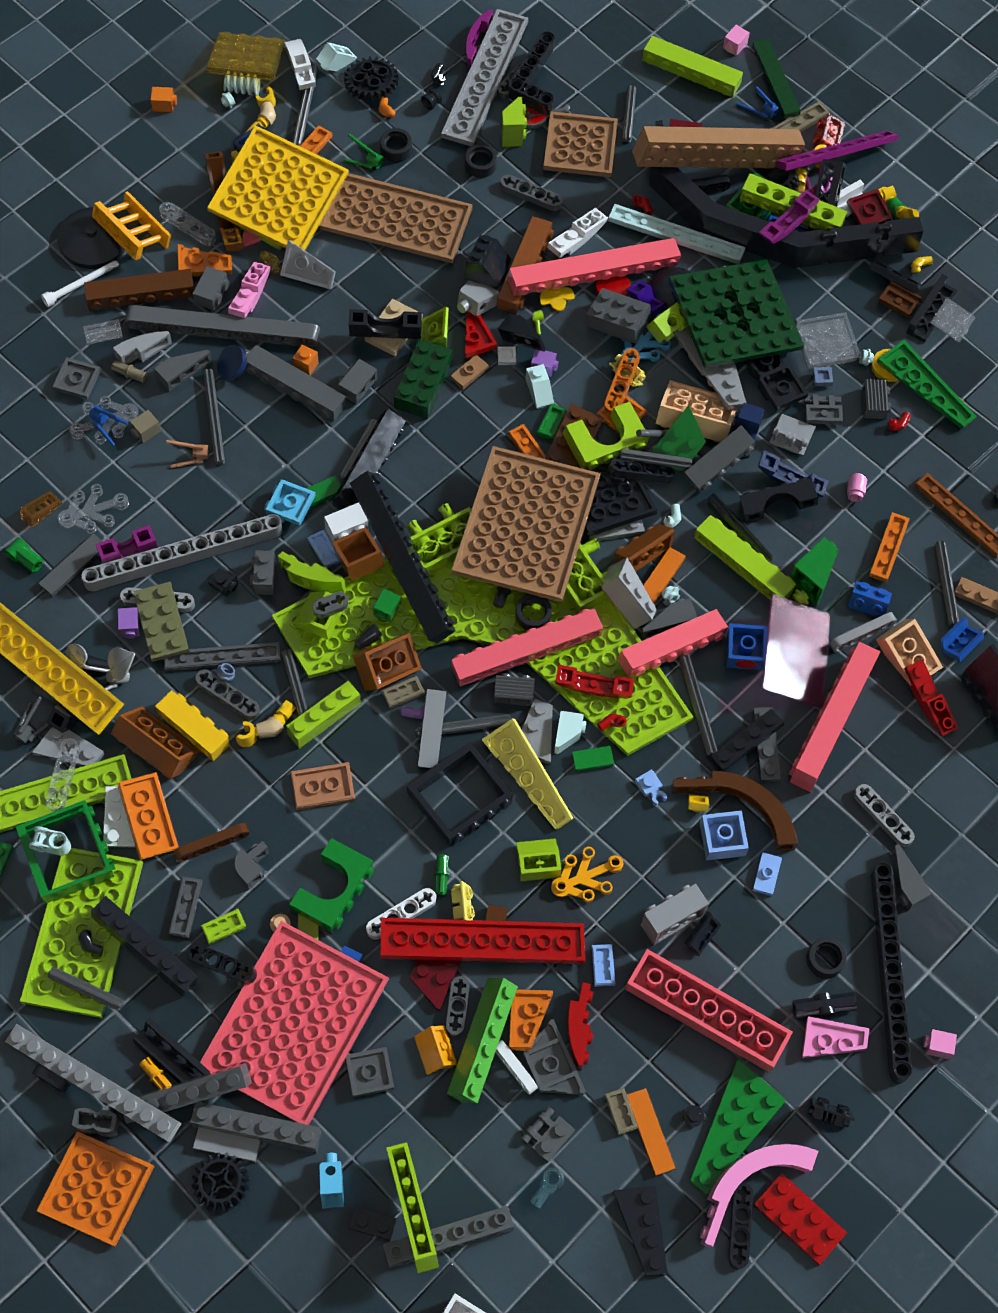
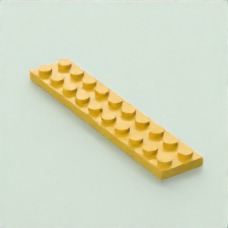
M0 603V653L99 735L123 707L124 703Z

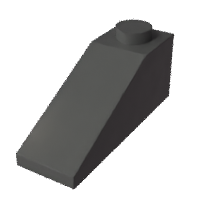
M203 350L171 357L159 362L154 368L156 378L170 392L211 363V353L209 350Z
M691 598L686 600L678 599L642 629L641 639H648L697 618Z
M897 844L891 852L897 895L901 905L909 911L927 901L933 893L901 846Z

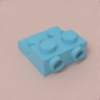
M281 479L279 485H275L272 492L273 496L271 500H267L264 510H266V515H278L282 523L286 520L300 526L316 494L314 491Z

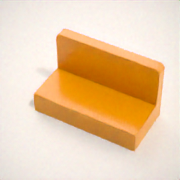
M431 1026L415 1035V1041L427 1075L439 1069L452 1068L457 1065L445 1026Z

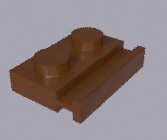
M891 281L879 297L878 302L909 319L922 297Z

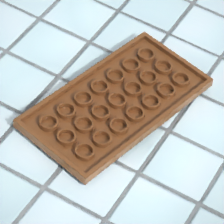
M348 173L320 223L319 230L453 263L473 204Z

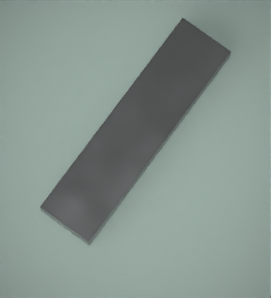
M93 533L39 582V586L50 596L54 597L99 556L96 544L103 541Z

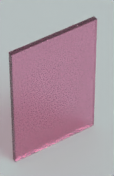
M775 594L771 595L763 689L818 708L823 707L830 614Z

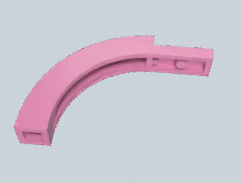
M773 1145L750 1152L733 1162L720 1175L709 1193L707 1200L713 1202L714 1205H711L708 1210L707 1217L709 1220L707 1226L704 1225L701 1230L700 1238L702 1240L700 1244L706 1247H713L730 1198L740 1183L748 1176L762 1168L773 1166L790 1167L805 1173L811 1172L818 1151L800 1145Z

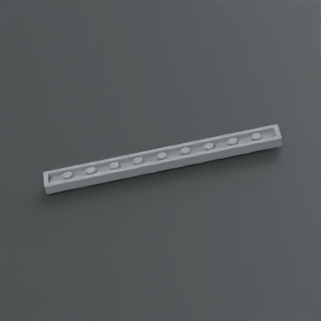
M18 1024L15 1025L5 1041L168 1142H171L182 1124Z

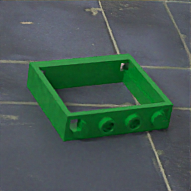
M86 800L16 826L44 904L114 877L112 870L116 869L112 858L108 859L106 856V852L109 849L105 840H100L101 828L99 823L94 824L92 817L96 815L92 805L88 807ZM84 814L104 869L48 890L35 851L29 848V843L31 842L29 835L35 833L34 829L36 826L49 828Z

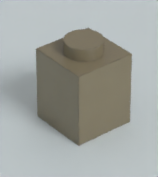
M149 410L130 421L132 435L136 439L139 438L143 443L161 432L159 421Z

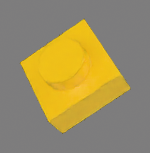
M689 794L688 809L698 813L708 812L709 796Z

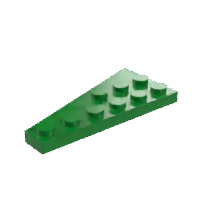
M739 1059L736 1061L690 1179V1183L705 1196L711 1191L720 1175L738 1159L786 1102V1099Z

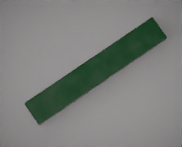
M770 40L754 41L753 49L783 117L788 118L800 115L801 110Z

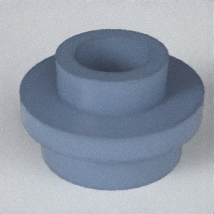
M223 663L217 667L216 674L224 681H231L235 676V669L232 665Z

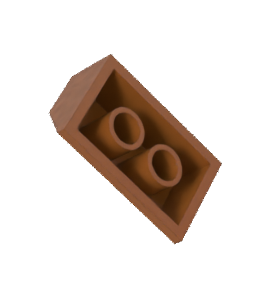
M661 524L654 528H648L642 536L634 537L630 544L625 547L621 546L616 550L614 563L616 564L628 557L635 572L667 552L669 547H672L675 534L674 529Z

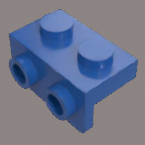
M856 581L848 607L880 617L886 614L892 593L883 588H876L868 583Z
M963 617L954 624L947 634L942 636L940 640L942 653L961 662L984 639V634L968 626L967 619Z

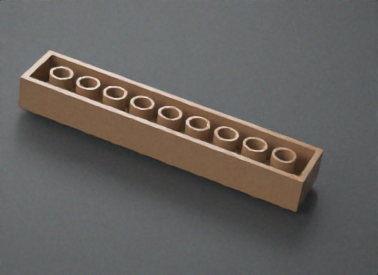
M643 126L632 152L637 167L776 168L777 160L800 154L805 143L799 129Z

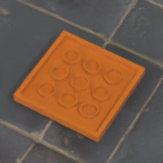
M77 1131L37 1212L116 1247L155 1166Z

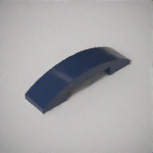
M765 450L762 452L758 467L770 478L780 484L797 482V480L802 478H812L817 496H824L828 480L813 473L808 476L779 462L780 457Z

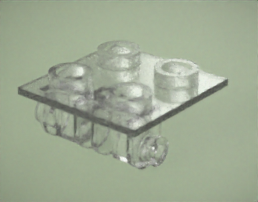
M947 297L930 323L957 342H960L969 331V327L976 317Z

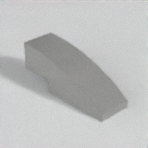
M168 331L153 332L126 340L113 347L115 358L119 362L128 365L137 358L144 362L172 344Z

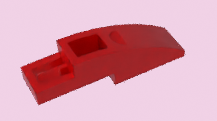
M923 659L905 667L904 670L912 684L909 687L915 699L940 736L958 729L959 727L943 693L939 694Z
M584 982L582 983L579 1002L570 1001L567 1021L569 1047L577 1070H582L583 1064L587 1065L589 1052H586L587 1044L591 1045L593 1032H590L591 1025L583 1024L588 1021L589 1011L586 1010V1005L591 1003L593 991H590L591 984Z

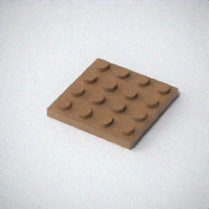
M551 111L543 170L611 177L618 119Z

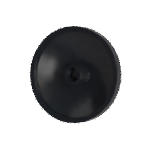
M93 207L83 208L70 214L60 225L57 234L59 249L64 258L71 264L85 269L101 268L113 261H117L125 252L114 238L92 217ZM117 213L113 214L116 218H121Z

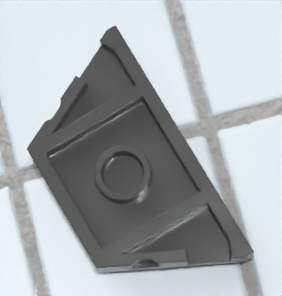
M552 1019L535 1038L531 1050L524 1051L523 1056L539 1092L584 1095L586 1090L556 1023Z

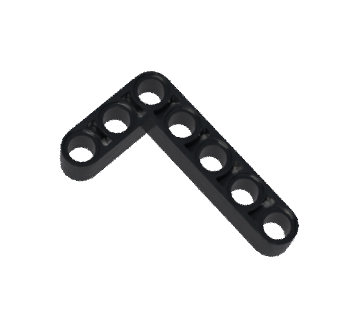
M549 31L541 33L509 81L508 97L511 100L515 101L518 97H522V104L543 115H548L553 110L554 96L550 92L533 85L532 82L553 52L555 36Z

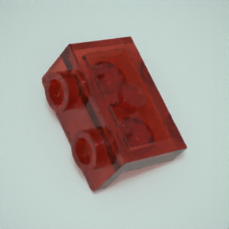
M830 113L824 118L821 117L817 122L818 128L813 137V147L821 144L826 147L839 144L845 122Z

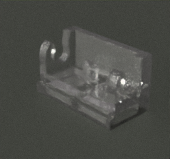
M119 319L83 327L88 347L92 346V343L116 338L123 339Z

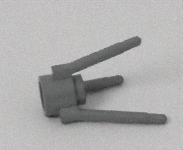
M41 697L37 698L33 706L32 703H28L17 728L12 734L14 738L24 744L28 740L32 742L38 734L50 725L46 722L33 734L31 733L33 729L27 725L38 707Z

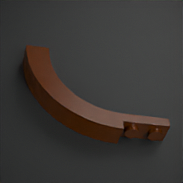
M222 151L204 153L212 198L226 176ZM216 215L220 236L226 252L234 253L244 249L238 226Z
M712 771L710 779L704 776L697 777L696 779H688L687 777L673 779L671 786L672 794L721 793L743 800L759 812L766 821L773 836L775 851L796 849L798 845L797 835L789 814L780 801L757 782L738 774L723 771Z

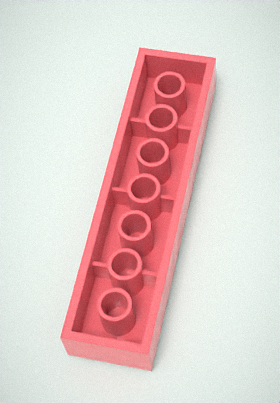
M861 642L858 643L856 648L852 647L798 757L794 761L789 773L792 776L790 783L811 793L880 651Z
M648 949L637 965L625 989L769 1073L773 1070L793 1033Z

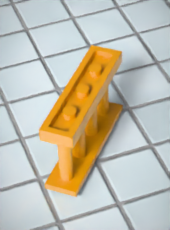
M128 191L124 194L123 203L107 208L100 201L94 203L92 217L134 260L141 258L144 247L159 242L165 249L169 247L171 234ZM125 209L131 214L120 219L113 215ZM136 220L142 225L131 230L124 226ZM146 231L152 235V237L142 241L135 237V235Z

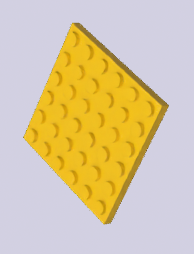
M255 125L208 205L207 211L284 248L287 247L288 240L306 250L345 181L349 170Z

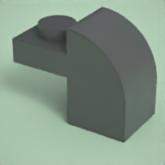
M263 841L259 844H254L249 849V853L240 849L235 858L237 876L248 890L264 878L263 870L257 865L260 860L269 854L268 846Z

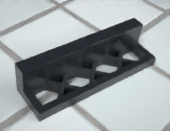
M823 159L815 196L821 200L825 197L828 204L835 207L838 206L846 169L844 162ZM826 164L836 165L834 172L828 176L825 172ZM829 180L831 189L824 193L821 189L822 184Z
M944 274L940 276L907 329V334L924 343L958 292V290L946 284L948 276ZM942 290L951 293V296L943 298ZM941 303L942 309L935 310L933 304ZM933 315L934 321L927 322L925 316ZM925 327V336L916 332V330Z
M150 1017L145 1021L144 1029L133 1038V1043L178 1083L210 1074V1071Z

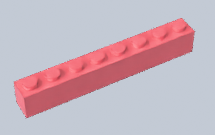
M595 608L591 610L584 609L577 615H568L560 621L548 622L538 629L531 628L524 634L512 635L507 640L501 642L495 641L485 648L478 647L472 650L471 653L456 655L451 659V667L459 686H463L602 636L603 626Z

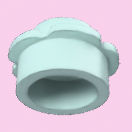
M230 92L222 94L221 102L225 107L229 106L231 109L236 104Z
M870 349L861 350L859 355L860 364L868 366L869 363H872L874 354L870 352Z

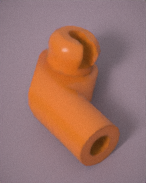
M380 97L379 113L385 117L393 118L395 110L388 105V98Z

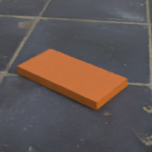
M157 773L118 782V790L139 860L171 852L178 848Z

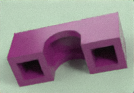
M150 525L132 531V537L125 542L118 543L115 542L114 538L96 544L102 564L158 548Z

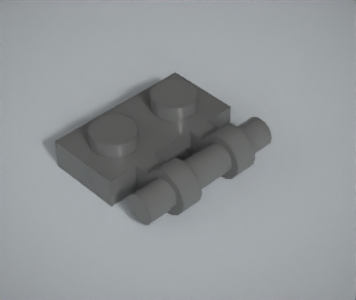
M812 394V396L804 399V403H811L805 406L806 423L842 425V405H835L841 404V397H834V395L825 397Z
M549 1106L544 1112L541 1111L538 1114V1119L532 1126L529 1125L525 1129L526 1133L521 1137L526 1144L531 1139L535 1140L536 1143L532 1150L547 1163L575 1132V1129L560 1116L553 1122L550 1117L555 1111ZM545 1124L548 1130L541 1136L538 1131Z

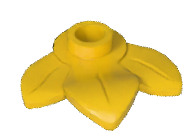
M565 286L556 290L553 288L547 289L540 294L541 305L551 304V307L556 311L564 310L566 300L575 299L572 289Z

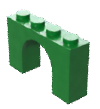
M331 838L321 853V861L345 875L348 881L346 890L334 899H321L299 888L289 905L291 912L305 917L332 934L335 928L339 929L342 925L343 915L353 907V899L356 895L359 896L364 888L363 883L366 878H371L374 868L373 860Z

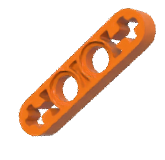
M634 348L627 349L624 352L606 397L605 409L610 414L613 408H610V404L613 403L614 397H616V406L623 404L639 364V352ZM631 355H634V358H632V360H631V362H630V365H628V363H629V358H628V357H631ZM629 370L630 375L623 377L620 375L621 371ZM621 385L624 387V391L617 393L614 391V388Z

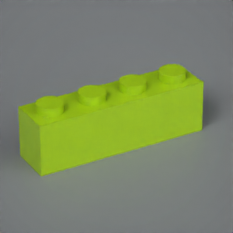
M347 681L286 725L288 736L300 749L361 704L359 692Z

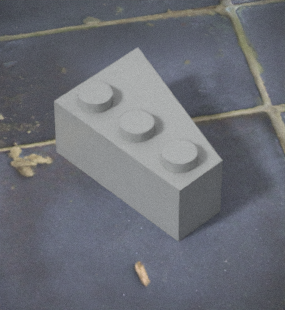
M628 557L610 566L601 587L634 629L653 620L656 612L655 605L651 601Z

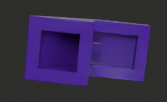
M639 280L627 288L631 298L650 304L652 318L666 309L665 303L654 298L651 286Z

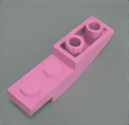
M257 262L252 264L241 282L239 292L228 307V314L245 318L248 313H252L263 291L271 266Z

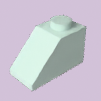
M327 42L316 59L321 63L320 66L324 70L337 72L355 61L357 57L347 47Z
M544 364L526 368V383L536 409L554 404L550 380Z
M567 711L560 712L554 754H559L580 740L581 733H585L586 721H583L584 714Z

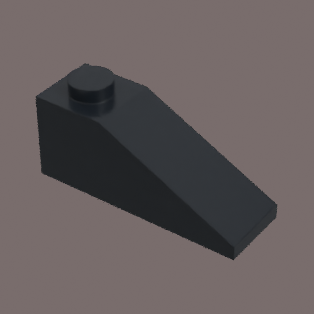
M509 313L498 327L503 341L545 352L546 348L541 336L524 317Z

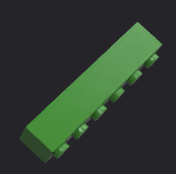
M488 978L447 1092L448 1095L461 1102L478 1103L518 988V986L505 978Z

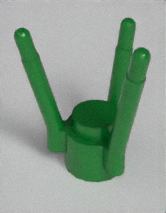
M348 134L349 138L368 152L366 157L368 164L344 159V162L366 167L370 170L373 167L378 169L384 157L372 151L351 134Z

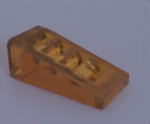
M48 491L20 507V517L30 527H33L62 505V501L51 491Z

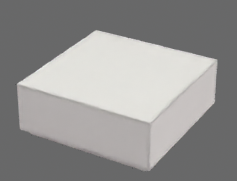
M516 346L498 347V365H516Z

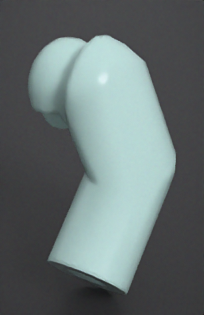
M679 504L671 505L672 515L664 518L663 523L665 526L674 528L681 521Z

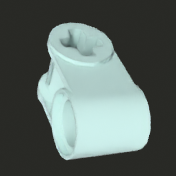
M40 826L35 827V835L32 842L29 843V848L38 852H47L59 856L69 853L71 844L64 833ZM59 841H64L61 846L56 847Z

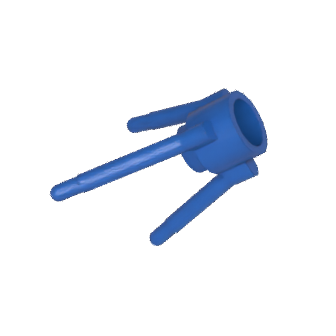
M757 86L755 87L756 93L765 102L762 107L763 112L744 104L736 103L737 106L758 114L764 119L767 117L770 119L774 118L780 109Z
M97 405L92 407L89 412V417L93 419L91 424L97 427L112 446H115V443L99 423H105L108 417L125 425L128 422Z

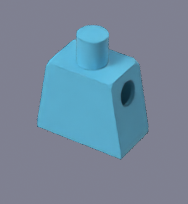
M336 1153L324 1154V1162L319 1164L322 1208L344 1207L342 1165L340 1161H337Z

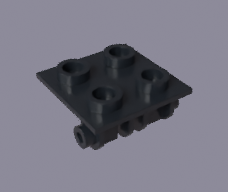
M820 1096L817 1099L812 1097L813 1106L810 1105L808 1110L811 1117L822 1120L824 1111H826L823 1119L826 1122L830 1112L832 1114L829 1123L832 1124L836 1115L833 1124L842 1128L844 1126L849 1127L850 1121L855 1120L853 1113L849 1111V1107L842 1104L832 1105L830 1100Z

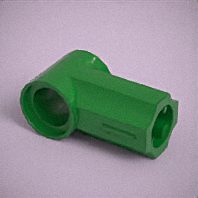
M19 537L4 550L14 562L18 561L32 573L37 572L44 562Z

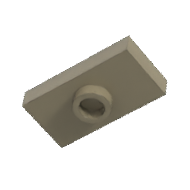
M415 676L382 690V695L389 709H392L425 695V691L418 677Z
M625 1088L604 1094L617 1135L637 1130L638 1126Z

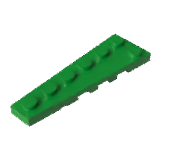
M905 340L878 358L877 363L959 428L963 429L977 417Z

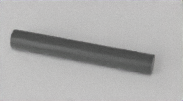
M639 429L636 431V435L638 437L663 438L668 430Z

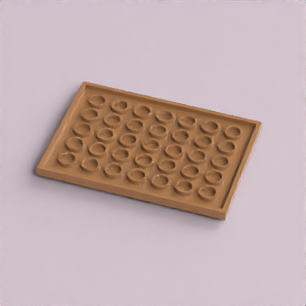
M493 446L452 568V574L563 602L600 479V473Z

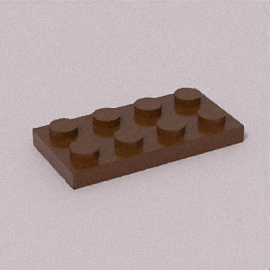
M571 403L545 459L580 468L563 436V431L566 425L583 420L591 437L595 439L604 418Z

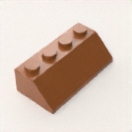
M142 706L119 715L111 732V735L117 738L120 743L125 744L133 753L141 756L149 765L154 766L165 777L170 779L180 775L201 751Z

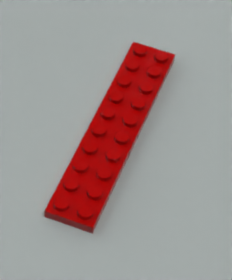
M381 918L380 959L585 964L584 923Z

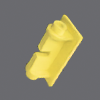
M621 354L615 357L616 362L609 363L615 373L623 356ZM639 367L635 371L631 386H642L643 383L640 381L646 378L645 372ZM622 370L620 375L628 377L630 371Z
M460 881V884L453 885L451 889L452 903H459L460 905L453 907L454 920H473L475 916L474 908L471 905L473 892L469 885Z

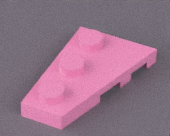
M808 1017L802 1058L865 1051L868 1045L869 1028Z

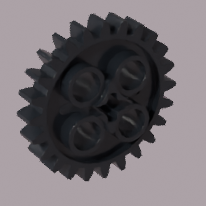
M369 56L368 60L363 57L361 62L356 60V64L351 63V67H347V72H344L345 88L348 89V93H352L353 97L358 95L359 100L364 97L365 101L368 98L374 101L376 97L380 100V96L386 98V93L392 94V90H396L399 80L397 68H394V64L390 65L389 60L384 62V58L378 60L377 56L374 60L371 56Z

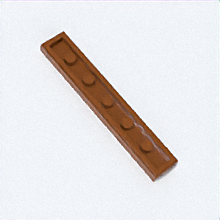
M926 473L914 484L917 490L992 556L998 557V534L929 473Z

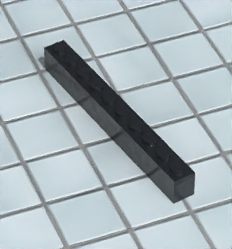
M365 471L351 481L350 485L428 640L439 643L456 631L453 626L454 622L445 611L446 606L437 595L438 590L429 579V572L421 564V557L412 546L413 541L404 530L405 525L399 520L396 508L390 503L388 499L390 496L383 489L381 478L376 473Z

